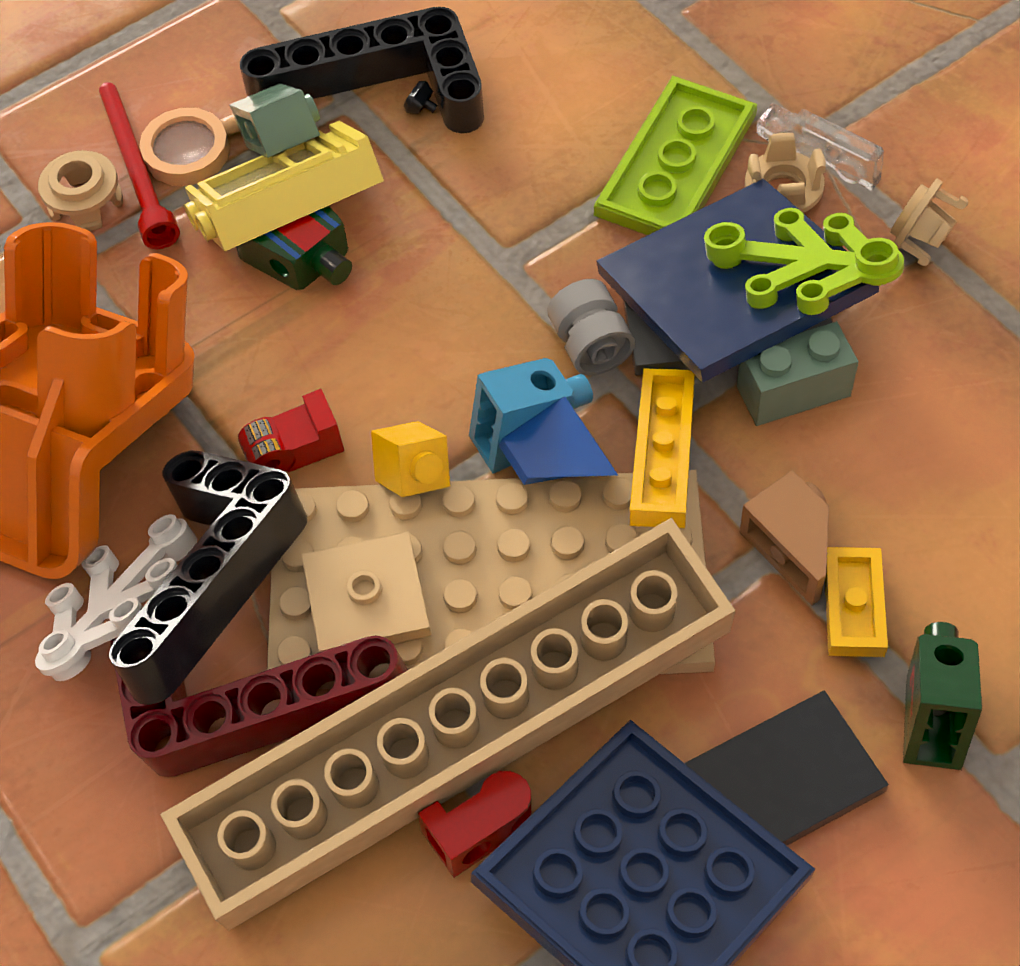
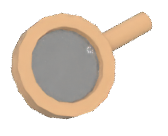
M178 108L164 112L148 124L142 132L139 148L147 170L157 181L171 186H189L211 178L221 170L228 160L230 149L228 137L240 132L233 114L219 120L213 113L199 108Z

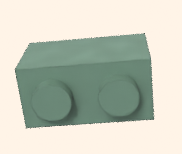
M279 83L229 105L246 147L267 158L320 136L315 122L320 120L317 106L311 95H304L300 89Z
M836 321L801 332L740 363L736 387L755 425L759 426L850 397L859 361Z

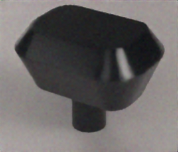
M419 81L408 95L403 105L406 113L419 114L423 108L432 113L436 110L438 105L429 100L433 90L427 81Z

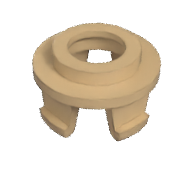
M794 133L770 135L765 154L760 157L757 154L749 156L748 169L745 175V187L763 178L768 183L778 178L791 179L796 183L779 184L777 191L804 213L813 208L822 197L824 190L823 173L826 171L825 156L820 148L814 149L810 158L797 153Z
M82 150L63 154L51 161L39 177L38 190L40 196L47 206L51 218L55 221L61 218L60 214L68 215L77 227L93 231L102 227L100 214L102 206L109 200H111L114 206L122 205V192L115 167L107 157L97 152ZM64 176L71 186L82 183L86 184L77 188H68L59 182Z
M938 178L930 188L923 184L918 187L890 230V233L897 237L894 243L897 245L898 250L902 248L919 258L917 263L922 266L929 264L931 256L909 240L908 237L912 236L939 248L957 222L951 215L933 202V199L936 197L958 209H964L969 203L968 199L963 195L958 199L942 189L943 182Z

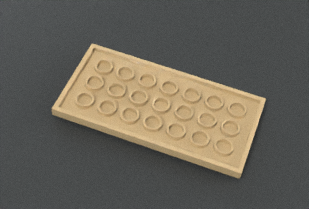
M689 470L685 528L679 529L706 567L696 470ZM617 473L619 476L566 477L523 485L520 478L450 481V487L406 497L397 495L381 484L295 488L308 518L304 530L271 570L267 670L319 653L301 554L409 531L431 630V636L394 644L409 670L654 528L630 526L633 473ZM713 642L660 674L714 672ZM385 663L376 666L370 672L369 678L384 674L390 664ZM335 681L327 682L321 685L319 689H332Z

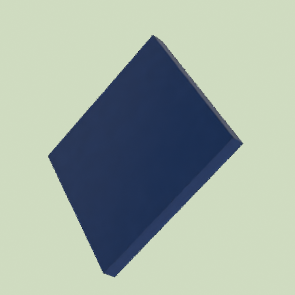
M764 178L596 261L598 272L602 278L702 383L879 292V286L860 283L829 297L828 308L820 314L807 315L800 312L797 307V287L805 281H819L840 271L827 269L777 291L778 300L771 307L764 309L751 307L746 299V281L752 276L773 272L786 266V264L742 260L739 265L733 268H718L707 258L704 235L715 224L732 222L744 229L747 241L798 246L794 241H784L777 238L774 228V215L778 211L785 208H798ZM804 214L805 222L825 241L824 231ZM825 241L832 250L846 251L842 246H832Z
M629 720L471 873L470 882L564 966H733L812 878L815 868L632 720Z

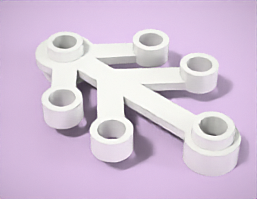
M172 514L157 519L148 529V535L150 536L149 546L114 583V572L119 566V560L108 546L96 547L94 552L81 563L84 570L90 576L91 581L88 610L77 623V611L82 607L84 598L72 583L61 584L48 594L45 604L55 615L53 632L41 642L39 652L35 658V665L43 675L52 676L56 681H65L76 676L89 663L91 659L90 649L117 638L142 609L143 605L141 603L153 596L178 566L176 561L183 559L197 543L196 535L184 519H177ZM144 577L146 578V581L139 583ZM109 618L110 621L101 624L105 619Z

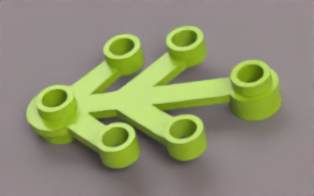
M785 208L778 211L774 215V228L777 238L784 241H794L798 246L747 241L744 229L732 222L715 224L704 235L707 258L718 268H733L739 265L742 260L786 264V266L773 272L758 274L746 281L747 303L757 309H764L774 305L778 300L777 291L827 269L840 270L819 281H805L796 289L799 311L807 315L820 314L828 308L829 297L860 283L873 286L885 285L896 280L904 270V257L898 250L897 245L886 238L867 239L855 227L853 217L847 213H834L827 216L823 221L824 239L828 244L832 246H845L849 251L832 250L805 222L803 212L796 208Z

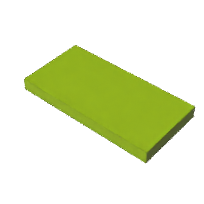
M672 75L595 202L594 216L649 235L704 208L756 117L757 104Z

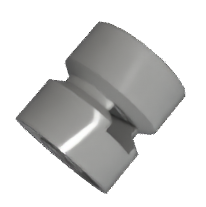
M583 279L571 283L551 299L547 307L548 317L558 336L567 342L564 348L575 369L580 374L588 376L602 374L619 366L631 355L635 348V338L620 313H617L618 307L602 281Z

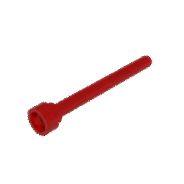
M105 82L100 86L99 93L142 210L138 221V230L142 241L150 249L159 250L170 247L180 236L177 221L171 211L160 206L117 87L111 82Z

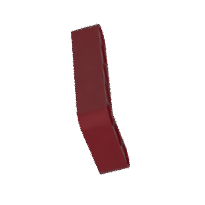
M375 635L364 637L189 697L186 695L183 681L169 698L152 705H144L135 701L117 671L116 677L127 739L131 750L158 775L173 777L294 737L408 671V668L394 644L385 637ZM117 638L110 640L111 646ZM385 663L390 664L384 674L369 678L370 672L376 666ZM335 681L333 688L328 693L322 696H315L321 685ZM280 699L274 711L261 715L268 703ZM226 717L223 725L218 730L208 733L210 726L216 720ZM171 735L167 745L155 751L160 740Z

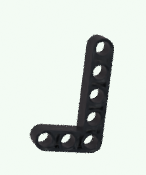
M431 7L254 48L246 52L240 60V70L247 97L280 83L300 89L304 95L310 94L313 99L427 73L443 121L448 129L461 134L470 133L477 130L484 121L481 79L458 16L454 11L446 7Z
M193 450L174 456L164 466L162 476L184 518L209 525L210 527L117 637L110 648L109 658L133 699L138 703L144 705L160 703L177 690L304 530L308 516L286 472L280 469Z

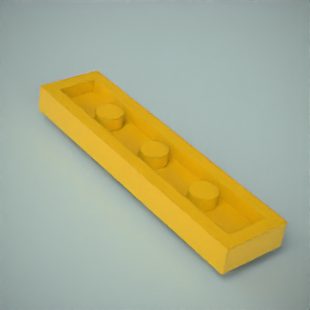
M643 368L630 501V526L656 527L672 517L679 528H685L695 374L691 370Z

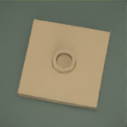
M409 531L301 554L319 653L368 636L377 635L385 637L393 644L431 636Z

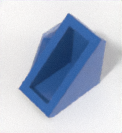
M565 396L502 438L499 444L500 449L523 485L566 477L619 476Z

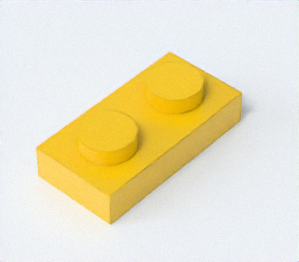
M827 547L825 598L828 656L885 657L888 649L881 548Z

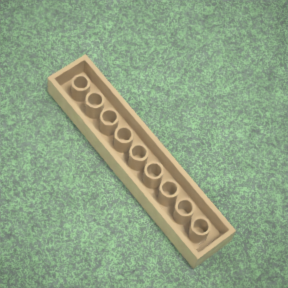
M671 517L160 815L215 920L230 931L419 818V812L436 801L443 804L726 635L731 630L735 609Z

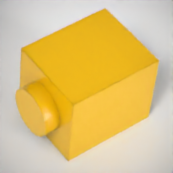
M419 421L371 431L376 482L401 497L450 487L446 435Z

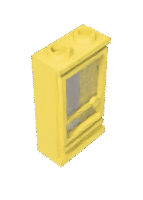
M337 121L329 125L331 132L327 134L319 131L320 136L315 137V139H310L269 158L261 155L197 183L198 190L189 185L185 187L190 202L184 204L187 216L195 231L200 230L207 242L213 240L224 251L230 250L383 182L384 179L368 136L341 121Z

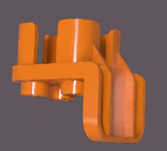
M46 222L31 224L18 229L8 236L4 245L5 311L0 314V561L43 578L58 579L74 571L97 547L99 540L100 470L159 419L167 415L173 407L191 392L195 356L192 347L185 341L188 273L181 263L158 253H151L141 260L139 265L138 321L96 307L97 241L95 236L90 231L74 225Z

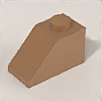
M791 470L743 505L739 532L811 606L820 600L826 577L829 505L817 486L810 482L805 483Z

